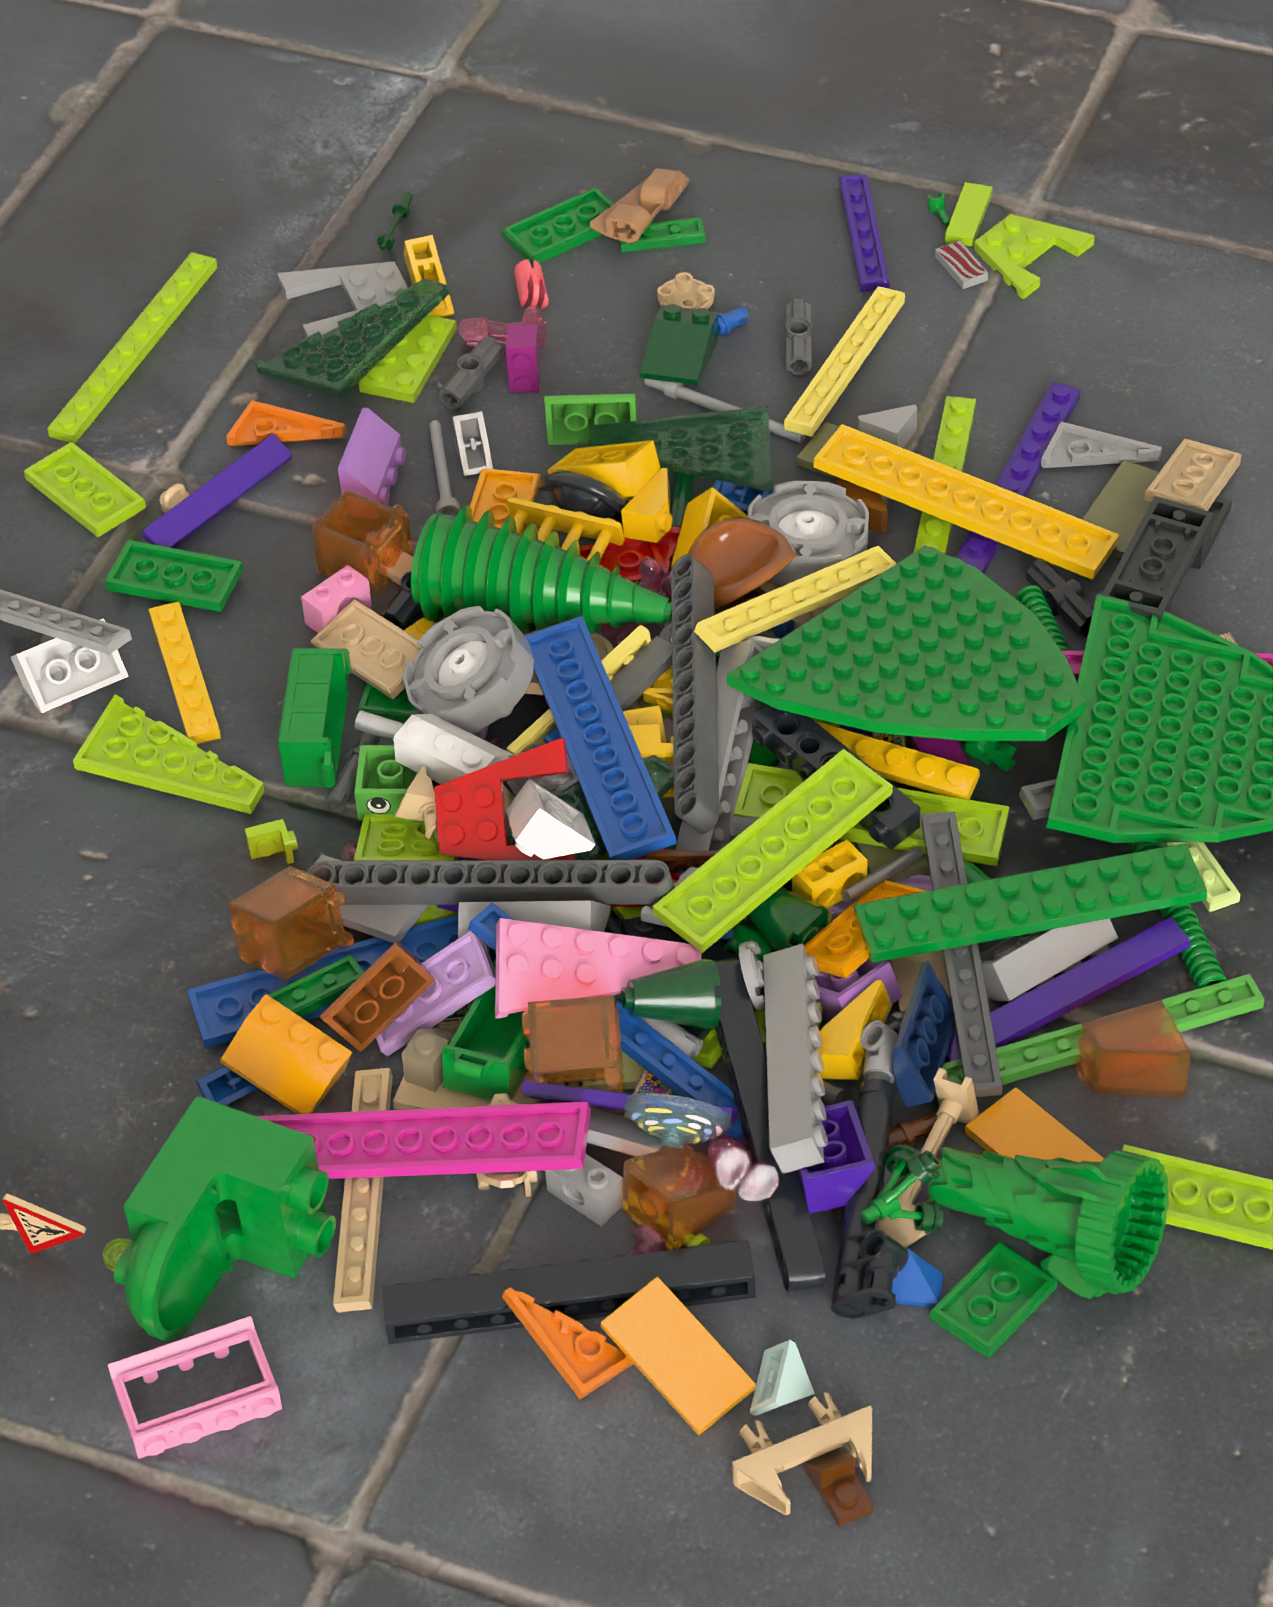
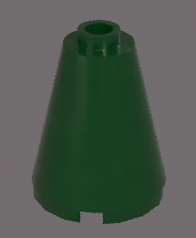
M781 887L748 914L747 917L776 952L800 944L804 946L819 933L822 927L825 928L831 923L832 914L825 906Z
M701 959L628 980L627 986L621 989L622 1007L627 1008L632 1016L702 1029L716 1027L720 1019L722 1005L721 997H716L715 986L721 985L717 966L711 959Z

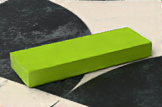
M965 182L945 233V242L954 243L961 241L964 246L973 247L992 197V186Z

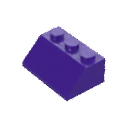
M853 1100L824 1106L827 1119L822 1121V1125L828 1140V1145L823 1147L824 1162L798 1169L809 1214L845 1206L875 1170V1163Z

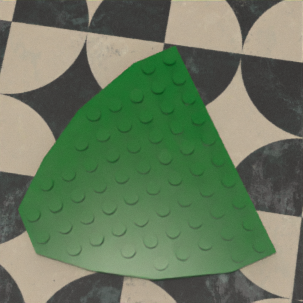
M926 545L727 674V686L778 710L883 734L961 741H1046L1082 715L1085 707V700L1067 658L1036 615L976 567Z
M1097 594L1077 682L1085 700L1084 713L1068 724L1046 828L1111 843L1221 842L1273 831V666L1253 652L1165 611L1160 623L1157 616L1152 615L1150 619L1131 612L1128 601Z

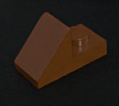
M835 1449L803 1463L804 1470L838 1527L873 1512V1503L855 1475V1458L853 1455Z

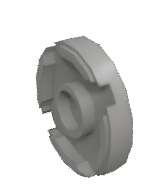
M754 941L741 943L739 946L741 969L753 1005L757 1010L765 1009L764 961L757 959L756 955L761 954L758 944Z

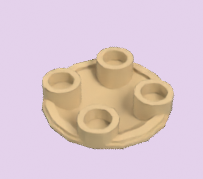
M681 272L676 275L675 279L664 283L658 288L657 299L659 304L664 306L674 304L681 308H705L708 310L714 302L715 289L711 285L693 279L690 273Z

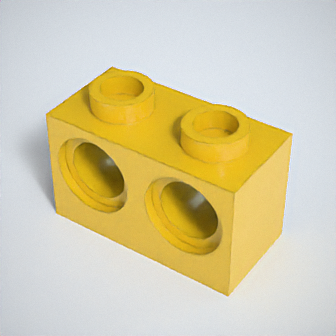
M845 840L821 853L792 877V892L829 908L844 900L841 895L844 889L867 876V859L848 840Z

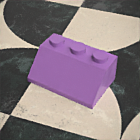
M362 408L338 466L344 513L379 518L383 506H387L389 503L391 485H396L399 465H403L405 462L406 449L401 446L400 434L369 408Z

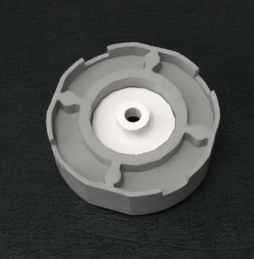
M820 481L785 482L775 485L774 493L763 499L761 495H758L748 508V518L760 521L780 532L791 542L797 553L796 557L785 568L770 579L783 586L862 553L868 548L869 511L867 506L861 499L855 502L846 496V488Z
M474 606L459 610L433 625L420 638L417 643L422 648L413 663L407 660L403 681L409 701L421 714H433L469 733H479L489 724L511 714L514 706L522 698L530 684L534 673V659L527 638L505 613L498 609L494 612L484 611L481 606Z

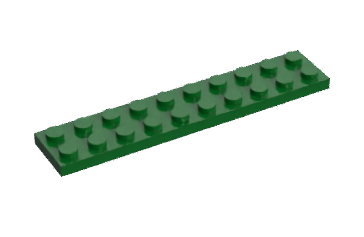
M1186 843L855 904L854 915L872 963L1205 901L1207 900V889Z

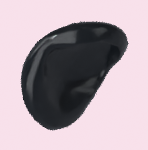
M556 471L542 477L538 481L539 490L552 492L560 509L573 512L580 511L594 517L604 519L612 518L616 514L622 515L621 510L630 502L626 501L621 494L609 485L586 475L570 471Z

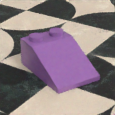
M869 958L846 979L820 971L819 975L815 976L820 991V999L816 1001L821 1003L823 1010L822 1019L827 1023L876 980L883 981L892 1004L903 997L889 961L872 963Z

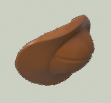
M743 517L728 518L710 525L694 540L688 554L713 573L714 608L726 605L759 588L785 568L797 554L791 542L780 532L760 521Z

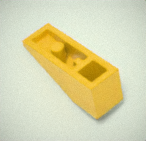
M433 235L405 241L403 255L423 314L442 318L453 316L454 310Z
M661 468L621 510L624 538L658 543L671 529L672 515L670 511V489L667 468Z
M882 980L873 982L821 1028L820 1033L823 1046L818 1047V1051L824 1064V1070L820 1071L822 1079L859 1080L864 1069L866 1049L860 1044L861 1033L873 1021L879 1020L885 1023L892 1008V1003Z

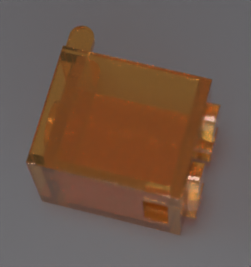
M346 490L338 500L332 503L328 511L315 521L312 527L318 572L331 577L349 565L369 580L370 593L379 597L393 582L392 578L387 576V569L397 563L403 552L413 556L409 514H406L403 507L398 504L391 508Z
M289 866L229 903L232 915L231 924L236 933L238 954L242 961L287 980L340 946L352 945L354 943L353 935L344 931L339 908L340 905L345 903L344 894L336 891L334 884Z
M614 995L528 1002V1012L522 1013L523 1032L527 1035V1040H530V1048H524L525 1067L529 1069V1075H533L537 1082L548 1084L605 1080L611 1092H623L624 1075L619 1007Z

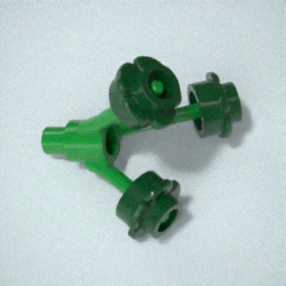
M908 1145L892 1146L887 1153L886 1167L891 1175L882 1192L876 1199L870 1202V1207L860 1212V1215L867 1225L877 1219L882 1221L887 1217L890 1219H913L916 1230L925 1231L926 1235H932L934 1229L941 1228L944 1218L943 1209L938 1207L936 1200L919 1201L914 1211L901 1210L898 1196L917 1179L924 1184H928L933 1179L937 1180L940 1177L938 1169L941 1167V1164L928 1150L920 1153ZM898 1178H905L894 1190H892Z

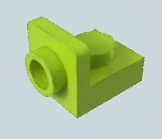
M283 819L245 828L251 860L284 852L287 863H294L293 850L298 849L294 831H287Z

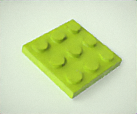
M364 814L354 861H457L458 857L441 855L439 841H436L434 832L428 840L425 835V824L422 821L396 817L395 814Z

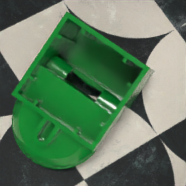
M196 1096L124 1204L132 1242L116 1265L114 1281L125 1286V1299L134 1320L148 1335L167 1342L181 1336L196 1320L226 1271L233 1272L232 1263L236 1260H244L295 1279L309 1255L319 1258L325 1254L335 1233L336 1220L334 1216L326 1213L324 1197L328 1187V1174L319 1170L314 1138L312 1136Z

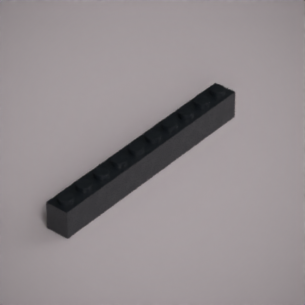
M749 1240L740 1242L727 1241L722 1244L708 1246L694 1245L684 1249L655 1250L645 1254L617 1255L613 1258L597 1260L583 1259L573 1263L545 1264L534 1268L507 1269L502 1272L486 1274L472 1273L462 1277L434 1278L430 1281L401 1282L391 1286H383L382 1292L389 1344L522 1328L524 1325L502 1298L504 1291L510 1287L517 1292H524L535 1298L533 1303L552 1313H555L557 1310L575 1321L608 1317L657 1276L685 1307L756 1298L755 1274Z

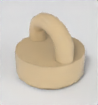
M174 484L162 493L159 500L163 513H167L189 496L183 484Z

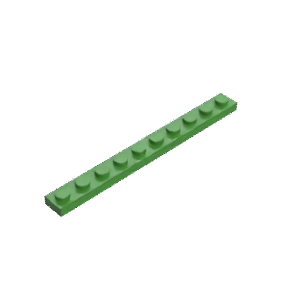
M1247 974L996 1048L1002 1085L1261 1009L1264 1007V997L1251 975ZM960 1059L945 1063L942 1069L946 1070L948 1081L962 1085L964 1080ZM935 1091L934 1096H935V1098H936V1100H937V1102H938L937 1094H936V1091Z

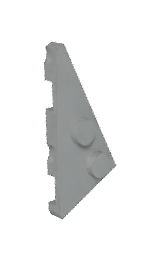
M1061 422L1042 456L1041 467L1056 468L1119 464L1123 460L1131 463L1159 461L1162 447Z

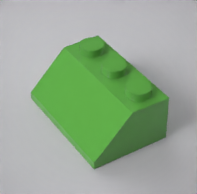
M636 394L545 396L544 398L548 445L638 442Z

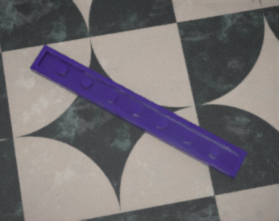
M1169 917L990 1013L996 1048L1010 1044L1190 947V939L1176 922ZM956 1031L953 1032L945 1058L947 1063L960 1059Z

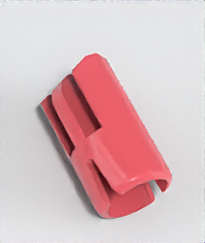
M528 259L519 262L514 268V277L521 307L527 304L528 308H535L538 303L539 309L546 308L549 299L540 263L533 260V268H531Z

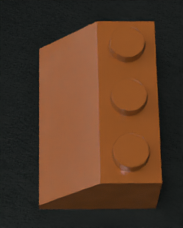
M397 941L333 1002L320 1017L358 1051L362 1052L435 981V978L416 956Z

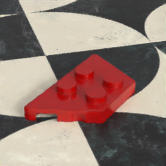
M679 526L672 527L658 543L625 538L622 546L609 542L600 560V565L610 571L619 566V575L634 583L638 580V585L642 587L668 582L680 528ZM594 544L580 547V556L587 559Z

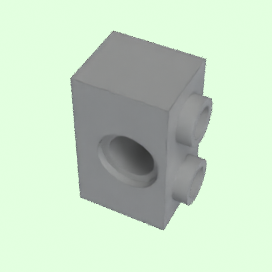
M586 1153L583 1169L545 1170L547 1191L601 1227L625 1204L623 1177Z

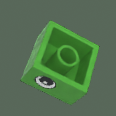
M360 745L354 792L358 820H363L364 814H395L407 789L418 774V772L395 761L394 745Z

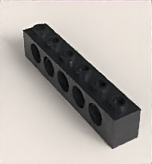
M767 704L752 714V735L759 745L770 749L782 764L793 768L803 781L842 749H845L876 772L810 717L778 710ZM893 785V794L858 823L869 832L876 842H882L892 850L920 828V807Z

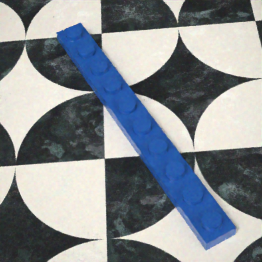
M492 902L470 921L468 930L496 951L497 922L500 918L514 919ZM613 996L607 999L566 1006L686 1102L730 1107L737 1111L730 1088L641 1018L630 1015L628 1009L623 1008L622 1004ZM738 1114L736 1124L734 1125L714 1123L737 1142L744 1136Z

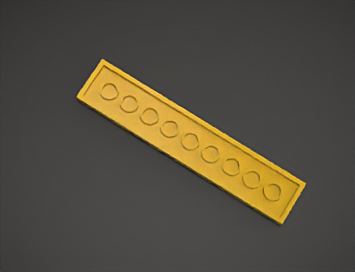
M841 424L814 458V468L1092 580L1119 541L1120 535L843 424Z

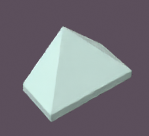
M792 1340L785 1341L764 1351L750 1409L752 1415L757 1416L815 1394L796 1343Z

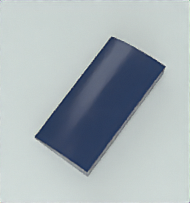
M929 961L922 962L893 1053L895 1080L907 1108L933 1101L936 1091L934 1077L938 1069L943 1068L955 1029L950 998Z

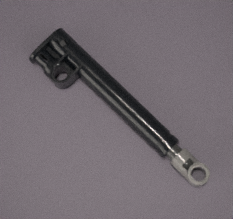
M879 1020L869 1023L860 1036V1044L866 1049L863 1071L865 1081L860 1084L856 1111L875 1163V1170L844 1206L831 1310L836 1315L849 1319L863 1318L893 1309L897 1305V1296L892 1292L893 1283L898 1277V1273L905 1267L909 1257L906 1247L878 1229L879 1219L867 1225L860 1215V1212L870 1207V1202L876 1199L883 1190L895 1097V1087L892 1085L895 1080L893 1053L899 1034Z

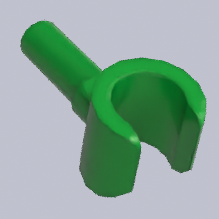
M938 192L939 198H933L928 194L929 211L937 213L945 227H948L950 220L945 212L944 193Z

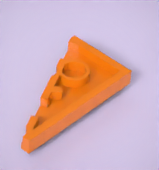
M251 400L227 434L226 439L229 446L259 444L271 434H274L281 442L343 437L346 429L344 423Z
M511 1287L504 1291L502 1298L579 1399H582L634 1364L622 1350L605 1342L607 1337L598 1332L587 1330L583 1324L557 1310L555 1313L544 1309L533 1303L535 1298L524 1292H517Z

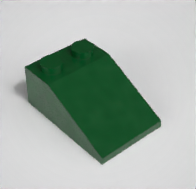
M674 304L661 305L654 319L640 370V378L698 385L718 344V312H710L705 308H681Z

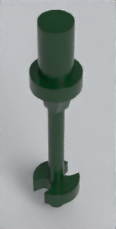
M404 192L399 202L394 204L392 208L394 219L386 235L381 233L377 239V244L381 250L384 251L386 247L389 250L393 247L395 239L392 234L398 222L402 218H406L410 212L409 205L413 199L411 193Z

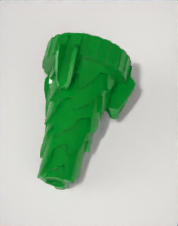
M950 1147L942 1148V1159L939 1160L941 1167L938 1169L940 1177L937 1180L933 1179L928 1186L929 1198L936 1200L938 1204L944 1207L986 1218V1225L1000 1228L1013 1237L1028 1241L1036 1248L1053 1254L1042 1260V1270L1048 1272L1056 1281L1079 1296L1090 1299L1093 1296L1100 1297L1106 1292L1112 1294L1127 1293L1136 1289L1137 1285L1141 1284L1145 1275L1148 1274L1162 1241L1169 1203L1167 1173H1165V1168L1158 1159L1116 1150L1108 1154V1157L1104 1158L1102 1162L1082 1160L1080 1163L1060 1157L1044 1160L1015 1154V1158L989 1151H983L981 1156Z

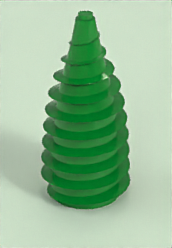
M469 505L463 506L456 517L436 512L429 517L424 525L416 546L412 565L411 591L414 602L417 605H421L423 614L428 621L433 620L435 622L443 616L447 618L459 610L481 606L484 611L494 612L498 609L505 613L524 636L531 628L536 627V630L539 631L583 616L590 634L596 633L603 624L611 623L613 628H619L623 623L636 622L640 625L644 622H672V602L670 598L638 585V580L634 583L619 575V566L613 571L601 566L599 551L595 552L590 560L580 556L578 540H574L566 551L559 547V537L556 531L551 532L545 542L538 539L537 527L534 523L529 524L523 534L517 533L516 522L512 516L508 517L501 528L495 527L493 513L489 510L482 515L478 522L474 521L472 509Z

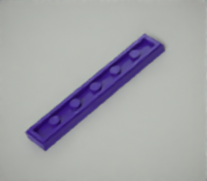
M867 174L839 177V186L860 291H875L878 286L889 289V278Z
M271 434L142 531L141 536L149 544L174 548L289 462L293 454L274 434Z
M523 1080L521 1090L524 1096L531 1099L561 1103L588 1102L591 1107L689 1120L694 1119L688 1118L685 1115L702 1117L711 1123L726 1125L736 1124L738 1114L735 1109L730 1107ZM645 1109H667L672 1111V1113L646 1112Z

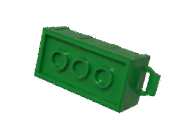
M293 648L291 652L278 737L286 787L332 788L336 785L349 696L348 674L352 671L349 651L345 648Z
M496 960L493 961V966H494V968H495V971H496ZM496 985L475 998L451 1042L442 1048L443 1088L491 1101L495 1094L506 1093L512 1100L536 1057L537 1039H542L543 1029L551 1030L552 1022L556 1021L559 1016V1007L554 1005L539 1008L538 1011L525 1013L524 1011L509 1013L507 1017L495 1019Z

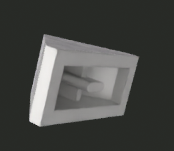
M915 404L858 416V431L904 448L917 431V406Z
M483 412L452 417L455 448L463 476L480 474L482 468L493 469Z

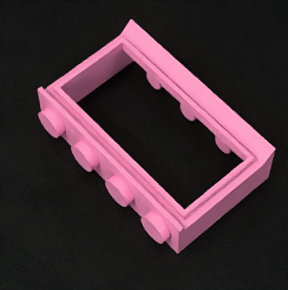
M251 1316L108 1364L112 1384L138 1459L148 1455H158L168 1448L183 1443L195 1442L203 1436L220 1430H230L238 1424L255 1418L267 1417L273 1412L282 1409L279 1389L255 1331ZM246 1340L249 1341L264 1382L138 1424L124 1382L142 1376L145 1383H152L158 1379V1370L178 1364L181 1371H187L194 1366L193 1359L214 1352L217 1359H222L229 1355V1346Z

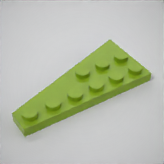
M116 694L73 759L76 770L252 814L265 792L263 782L235 765L228 766L220 761L219 756L210 750L208 752L203 751L197 747L195 741L161 721H153L145 716V711L138 707L132 708L124 703L123 698Z

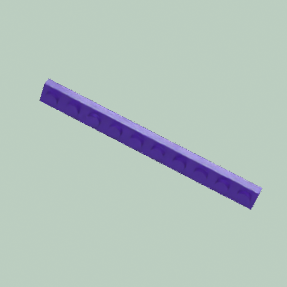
M1056 382L1051 383L999 477L996 486L1027 497L1042 469V456L1061 422L1067 423L1080 399L1079 388ZM970 531L955 558L961 559L985 574L1001 543Z

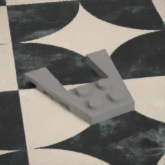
M394 261L277 274L278 282L286 299L342 285L354 309L352 312L304 324L303 332L312 351L319 349L318 344L328 339L334 342L344 337L343 332L357 326L358 329L368 326V320L379 315H381V318H385L413 304L412 294Z

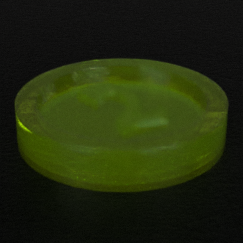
M118 1238L105 1246L102 1256L104 1264L108 1269L115 1271L117 1263L132 1240Z

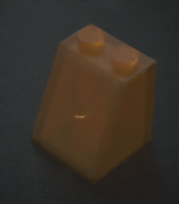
M1162 1000L1082 1023L1081 1038L1078 1039L1080 1058L1076 1061V1069L1080 1079L1087 1081L1092 1093L1171 1098L1186 1096L1190 1050Z
M682 1144L629 1158L624 1162L622 1211L669 1250H676L684 1244L688 1236L691 1234L696 1236L735 1208L737 1183L734 1182L729 1174L720 1171L711 1164L705 1155L696 1152L687 1144Z

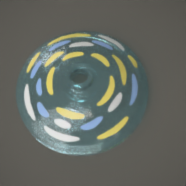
M658 1093L635 1094L627 1097L624 1104L625 1112L634 1123L647 1134L662 1139L663 1145L672 1148H682L683 1143H702L718 1137L730 1129L732 1122L731 1116L726 1111L714 1105L676 1095Z

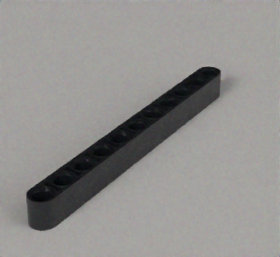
M738 958L715 960L721 984L720 986H715L716 997H721L722 1003L720 1019L715 1030L783 1285L786 1292L824 1287L825 1272L798 1170L782 1173L770 1150L767 1058L744 981L740 960Z

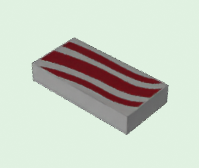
M961 241L935 249V258L962 289L988 281V272Z

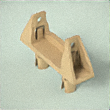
M422 766L407 789L395 816L424 822L426 838L429 840L434 832L438 842L435 792L431 778L427 776V766ZM503 785L506 812L515 796ZM506 813L507 835L508 838L514 839V837L512 836L513 832L511 827L509 826V820Z
M824 1393V1406L815 1396L810 1400L808 1406L821 1426L775 1445L771 1443L761 1421H755V1434L746 1424L740 1430V1435L752 1454L732 1462L734 1486L787 1516L791 1514L790 1500L783 1491L777 1474L841 1447L845 1448L848 1454L853 1455L855 1465L861 1469L866 1482L871 1481V1405L842 1417L829 1393Z

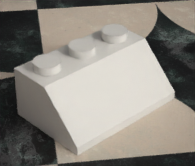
M58 638L10 657L24 689L40 713L129 677L118 650L108 655Z
M433 714L411 715L394 735L395 761L416 772H419L422 766H427V776L439 784L446 783L514 756Z
M528 779L506 810L509 826L513 832L512 836L517 842L515 846L530 857L536 854L542 859L590 851L595 846L584 814L531 779Z

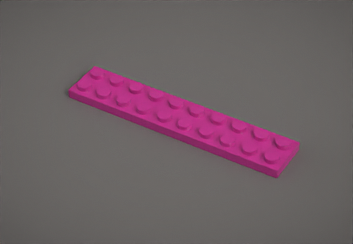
M588 1102L256 1117L312 1136L314 1138L319 1170L326 1172L328 1179L583 1169L591 1109Z

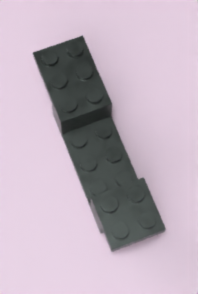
M1154 497L1102 596L1128 601L1131 612L1150 619L1152 615L1157 616L1158 622L1161 623L1163 613L1165 611L1170 613L1171 603L1189 568L1201 569L1231 511L1232 501L1217 497L1208 511Z

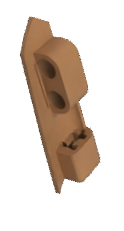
M656 168L647 179L590 221V227L605 236L619 241L636 242L660 210L670 209L688 185L689 178L682 171Z

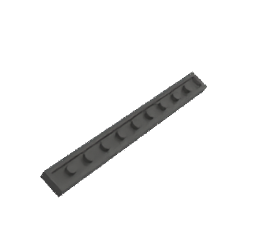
M955 812L921 814V825L932 890L967 884ZM978 943L944 949L942 953L963 1080L965 1077L972 1078L976 1097L1002 1095L1003 1086Z

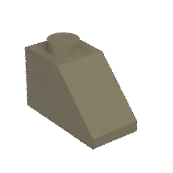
M438 1027L418 1029L402 1052L405 1081L436 1092L443 1082L442 1048L446 1044L449 1045L455 1033Z

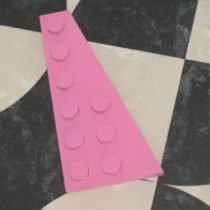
M500 918L496 924L495 1019L507 1017L509 1013L520 1011L530 1013L548 1006L557 1005L558 1007L607 999L611 995L620 994L622 987L627 986L628 980L701 960V952L688 943Z

